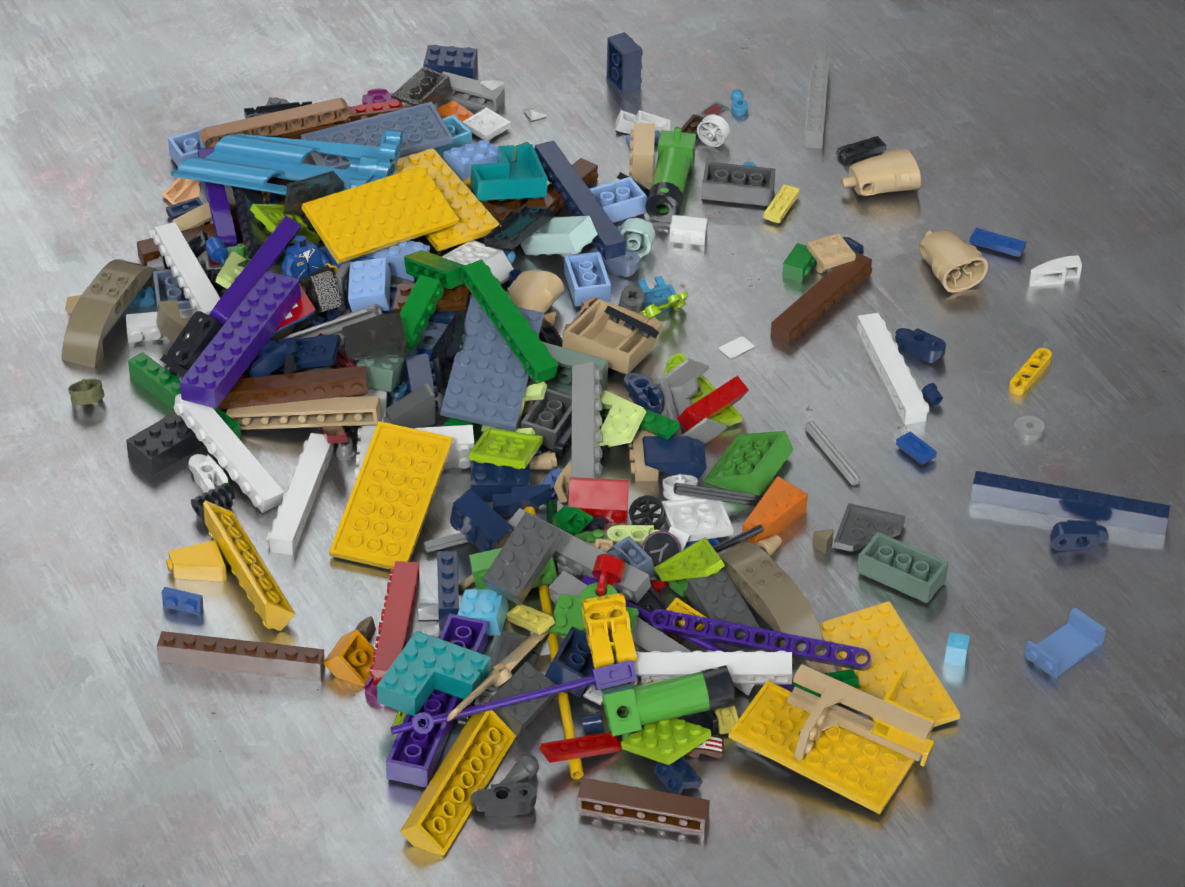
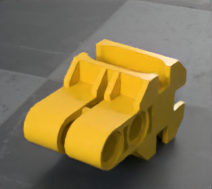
M623 593L583 599L581 608L584 629H586V639L591 651L594 668L614 664L613 652L615 653L617 663L627 660H633V663L637 662L629 614L626 611V601Z

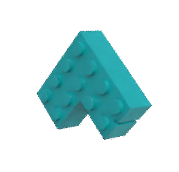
M532 144L517 145L516 162H513L514 145L498 146L497 163L471 165L470 184L476 198L480 201H503L506 199L521 200L523 198L538 199L546 197L548 178Z
M416 631L378 683V703L414 716L422 708L434 689L465 699L491 673V657Z

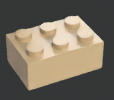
M634 123V130H631L629 175H632V179L637 182L652 183L655 124Z

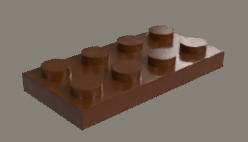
M415 283L397 285L393 306L394 314H400ZM462 284L452 289L443 287L444 294L438 300L435 312L466 311L470 295L466 285Z

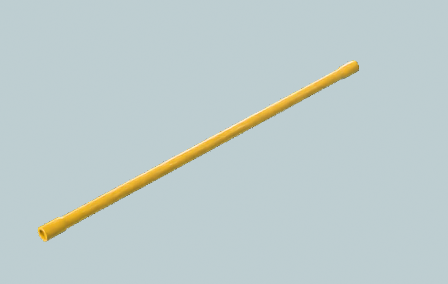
M529 506L524 509V511L536 516L534 507ZM548 584L538 586L542 612L553 617ZM549 632L547 640L552 662L559 650L557 635ZM568 692L557 693L565 739L576 738ZM581 759L569 760L571 777L573 779L582 778L584 773Z

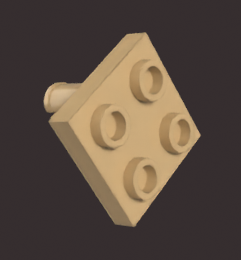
M839 233L807 242V249L817 261L816 271L818 273L827 272L829 268H835L838 265L854 261L856 258V254Z

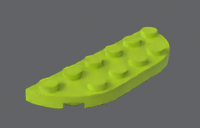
M681 352L672 356L666 363L663 376L687 358ZM703 375L696 378L698 390L690 398L691 405L716 389ZM730 406L711 420L732 426L742 422V415L733 406Z

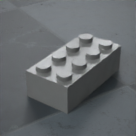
M706 161L701 199L769 206L772 202L776 169Z
M525 512L484 575L485 586L521 605L563 539L561 531Z
M725 568L708 577L693 578L688 581L686 595L696 611L705 617L760 628ZM718 628L715 632V635H723L725 633V629ZM738 632L735 639L742 640L745 637V633ZM760 636L756 638L755 643L758 644ZM714 642L716 646L728 652L744 649Z

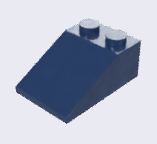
M644 436L642 438L646 466L670 475H691L696 477L697 480L707 469L704 442L688 436H671L668 440L659 436Z

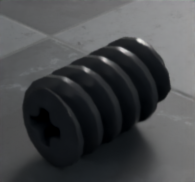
M225 482L221 486L209 490L208 493L205 492L202 496L199 495L195 499H191V505L195 513L202 520H205L203 507L205 501L226 509V504L229 507L233 506L232 500L235 499V494L232 487Z

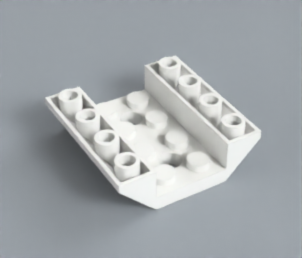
M475 240L466 242L442 256L463 265H468L482 259L490 267L492 274L500 281V284L508 281L509 272L514 270L502 250L494 247H485V244Z

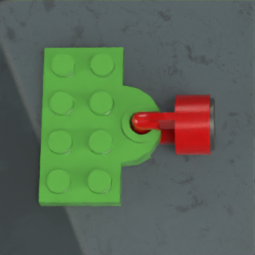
M612 554L598 555L592 570V575L598 579V582L588 585L579 597L559 594L553 614L555 624L549 628V632L551 634L567 636L573 626L586 633L581 612L582 600L617 594L614 585L622 580L626 566L625 562ZM626 607L630 619L631 634H633L639 611L636 608Z

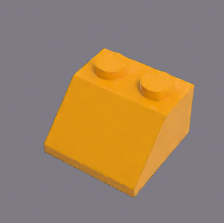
M356 629L341 636L323 664L336 678L363 687L370 677V665L374 664L373 650L376 649Z

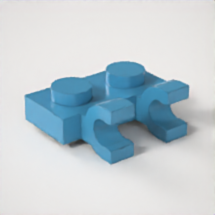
M662 276L655 277L657 285H654L652 289H649L645 279L638 281V285L644 292L643 309L652 304H655V306L667 304L669 302L668 297L676 294L671 284L666 285Z

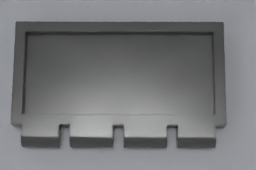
M502 631L501 636L495 635L487 653V656L491 657V672L494 670L493 667L500 663L529 636ZM539 642L510 671L512 676L526 662L535 668L543 647L542 642ZM506 682L498 687L491 685L484 691L497 692Z

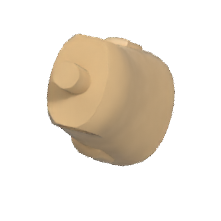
M907 148L884 152L881 155L857 162L849 167L850 177L841 178L843 189L853 187L856 193L862 197L887 192L919 190L921 187L918 165Z
M930 230L925 233V238L919 244L920 253L931 266L936 278L940 280L948 292H961L982 281L987 273L988 263L975 246L968 245L954 232L949 230L937 232Z
M540 270L522 272L508 288V294L514 305L543 313L564 292L563 283L557 275Z

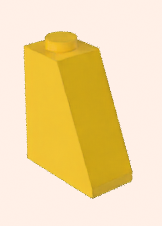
M215 540L168 551L169 559L166 560L168 571H172L174 578L227 581L226 567Z

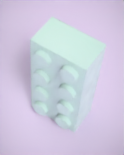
M590 216L555 217L520 244L525 255L577 254L581 252L585 245L591 243L592 239L598 234Z

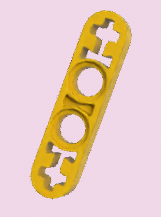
M1038 348L1010 380L1009 392L1016 396L1023 395L1050 364L1052 352L1047 348ZM1031 365H1036L1039 368L1031 367ZM1023 375H1027V376H1030V378H1025V377H1022V376H1023Z

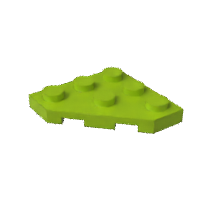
M706 537L657 565L654 569L662 582L708 577L711 574L718 573L725 565Z

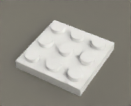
M697 497L688 500L661 501L669 528L672 526L690 534L687 542L698 541L704 537L711 539L733 535L734 529L722 501Z

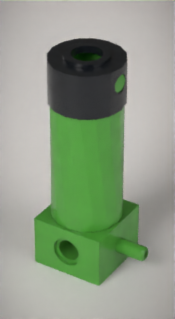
M678 126L674 128V131H661L658 143L657 166L645 205L647 214L659 222H670L673 215L679 216L687 176H691L695 161L696 134L683 133Z
M726 665L637 686L625 683L601 689L608 729L612 736L622 734L623 740L629 737L630 732L642 730L641 725L735 706L734 685ZM620 706H625V709H624L623 712H621V713H618V712H617V709H618Z

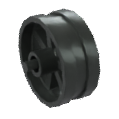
M649 495L641 496L634 500L628 512L632 525H644L646 522L650 523L647 525H654V530L660 529L666 519L665 510L660 500ZM650 504H655V506L650 509ZM659 508H661L660 514L654 513ZM637 510L641 512L640 514L634 515ZM642 518L639 524L634 521Z

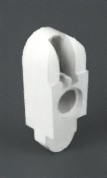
M196 454L191 456L188 462L189 469L194 474V480L204 493H208L209 490L215 489V487L221 486L225 482L228 483L226 474L209 455Z

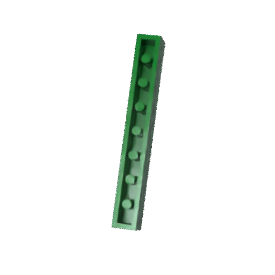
M482 259L462 266L461 280L534 383L538 384L554 378L558 368L556 359L552 358L546 345L542 344L538 334L531 329L528 320L521 315L518 306L514 305L508 292L504 291L501 287L500 281L494 277L490 267Z
M144 352L129 359L130 378L174 410L175 397L181 394L180 379ZM213 408L241 441L240 424L219 408Z

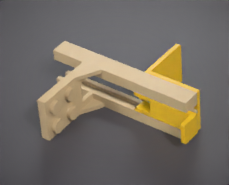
M801 664L794 675L793 682L822 696L817 697L794 687L787 703L811 713L801 729L794 758L802 761L805 754H810L814 746L813 740L817 741L822 731L838 725L916 761H919L923 755L920 766L924 767L935 742L929 739L935 720L894 702L904 674L903 669L899 670L884 699L881 700ZM838 702L873 717L874 721L835 704Z

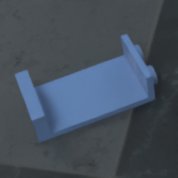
M1075 607L1070 611L1068 623L1037 645L1028 640L1024 656L1039 666L1044 672L1056 678L1104 643L1106 629Z

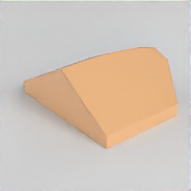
M178 177L163 192L162 196L172 205L196 197L200 198L201 183L198 180Z

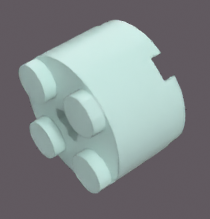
M628 218L622 224L619 231L626 240V250L637 253L640 259L649 253L655 239V232L651 222L640 218Z

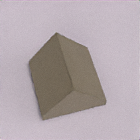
M834 530L814 531L813 548L826 555L833 544Z
M372 616L358 623L356 627L368 642L376 630Z

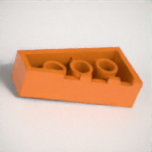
M777 476L742 527L743 533L761 524L764 532L743 542H751L756 545L761 540L779 534L807 511L808 494Z

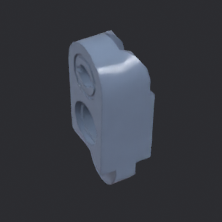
M597 247L590 249L589 253L598 252ZM625 250V255L605 260L601 254L606 272L630 277L640 267V256L635 252Z

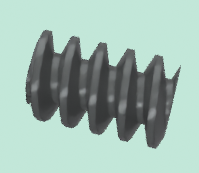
M636 285L626 286L621 293L618 306L640 313L644 300L643 290Z

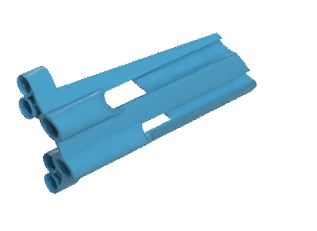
M385 129L384 136L381 137L380 147L230 134L223 137L216 144L213 153L205 158L191 157L185 160L177 170L171 171V175L316 200L394 175L401 152L403 132ZM316 152L345 157L350 161V166L345 170L304 164L303 160L309 153ZM271 177L306 182L307 189L270 184L267 181Z

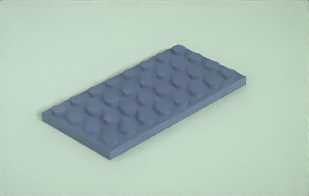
M432 102L300 135L301 140L380 147L381 137L384 136L385 129L402 131L403 140L400 156L411 155L416 152L454 143L453 136ZM316 152L309 153L311 160L316 166L345 170L350 166V161L345 157Z
M471 297L463 328L465 334L462 342L464 344L462 349L456 352L440 415L515 432L529 374L476 299ZM518 307L521 315L528 320L529 326L539 337L544 313Z

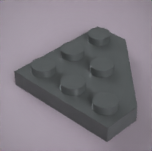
M848 503L834 540L833 548L854 552L865 548L877 532L891 538L901 534L905 516Z

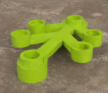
M686 291L679 294L676 293L668 297L669 302L661 306L652 304L644 308L645 310L639 314L645 315L647 319H650L672 307L673 311L687 305L685 300L689 296Z

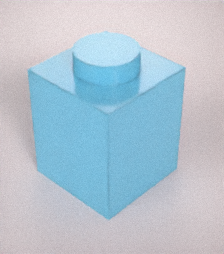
M950 632L944 663L965 667L970 641L969 635Z

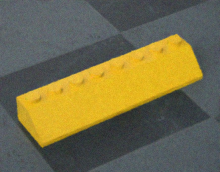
M205 501L203 503L204 518L210 536L215 539L218 549L224 554L225 561L230 564L232 573L237 576L240 586L247 593V598L254 604L255 611L263 619L262 623L268 629L273 628L282 631L296 613L234 512Z
M493 710L471 715L401 828V834L414 847L440 856L445 855L473 809L471 807V795L480 789H485L514 741L516 735Z

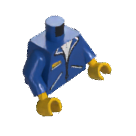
M302 235L296 236L295 245L285 250V258L281 265L284 276L300 280L310 276L312 272L326 265L330 269L332 268L334 273L338 271L336 266L329 264L330 260L317 244H312L306 240V237Z

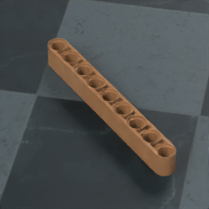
M336 98L206 127L200 131L199 136L205 148L215 147L223 137L230 134L280 135L346 120L350 117L351 110L343 98Z

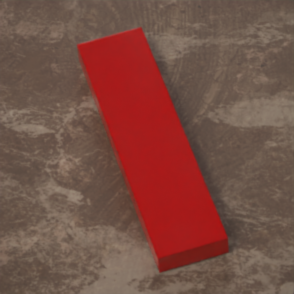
M609 732L541 743L539 749L547 761L553 763L620 752L622 745L617 737L612 736Z

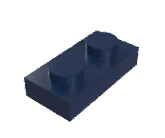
M199 197L166 207V213L174 220L203 205V202Z

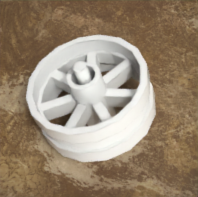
M712 114L706 116L697 127V133L701 141L706 145L719 147L730 135V128L725 119Z
M682 474L666 477L662 481L664 487L663 496L669 500L692 499L694 497L674 494L673 487L675 483L697 486L698 480L694 476Z

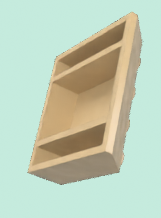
M598 299L564 331L562 347L608 360V368L620 373L629 374L653 350L659 334L656 339L651 336L645 338L638 334V330L634 329L631 331L625 328L622 322L618 324L608 319L610 316L604 312L607 306L652 326L659 334L664 322L653 318L647 319L645 315Z

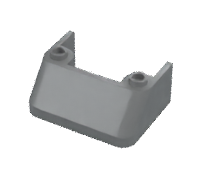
M690 358L654 383L662 393L663 408L658 414L678 422L680 427L672 436H688L706 444L726 430L727 425L705 418L686 431L677 420L680 414L691 405L690 398L698 390L696 378L710 369L708 365Z

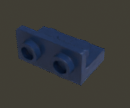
M683 756L670 765L657 761L653 769L657 777L672 794H681L683 789L700 788L703 782Z

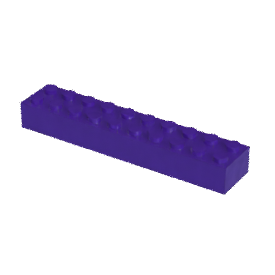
M267 271L263 274L180 380L182 400L212 408L219 406L301 298L300 279Z
M449 614L439 639L483 654L489 640V622ZM434 689L419 712H425L431 716L451 712L461 703L462 698ZM406 714L403 723L411 722L413 716ZM420 719L418 721V725L420 727H423L425 725V721L423 719ZM456 719L434 724L431 731L426 734H420L414 730L398 733L386 760V779L427 788Z

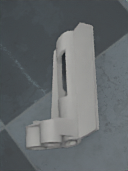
M374 304L341 315L335 320L288 335L285 339L315 337L320 333L332 335L340 331H350L365 325L368 337L373 342L389 337L391 326L382 313L380 306Z

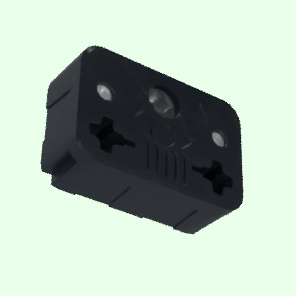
M196 311L167 352V356L181 367L189 370L223 325L213 317L201 311Z

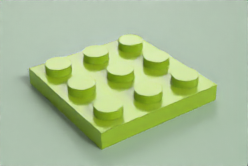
M253 204L250 208L255 214V218L261 221L270 232H273L287 215L302 225L296 236H305L306 240L311 243H318L320 241L319 236L307 228V225L302 222L303 219L289 205Z
M487 428L469 452V460H474L478 463H492L496 466L505 465L515 469H525L543 443V436Z
M672 718L644 725L642 730L629 735L628 738L621 741L623 750L670 765L711 738V730L686 722L685 720Z

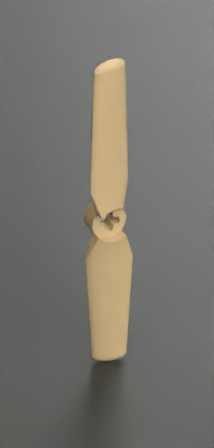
M549 630L540 635L533 633L500 663L493 667L494 670L485 681L450 712L447 721L454 719L491 685L498 687L512 677L510 671L549 633Z

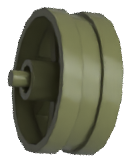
M82 379V381L70 385L68 391L71 396V403L74 405H90L101 400L105 395L102 389V381L99 379Z

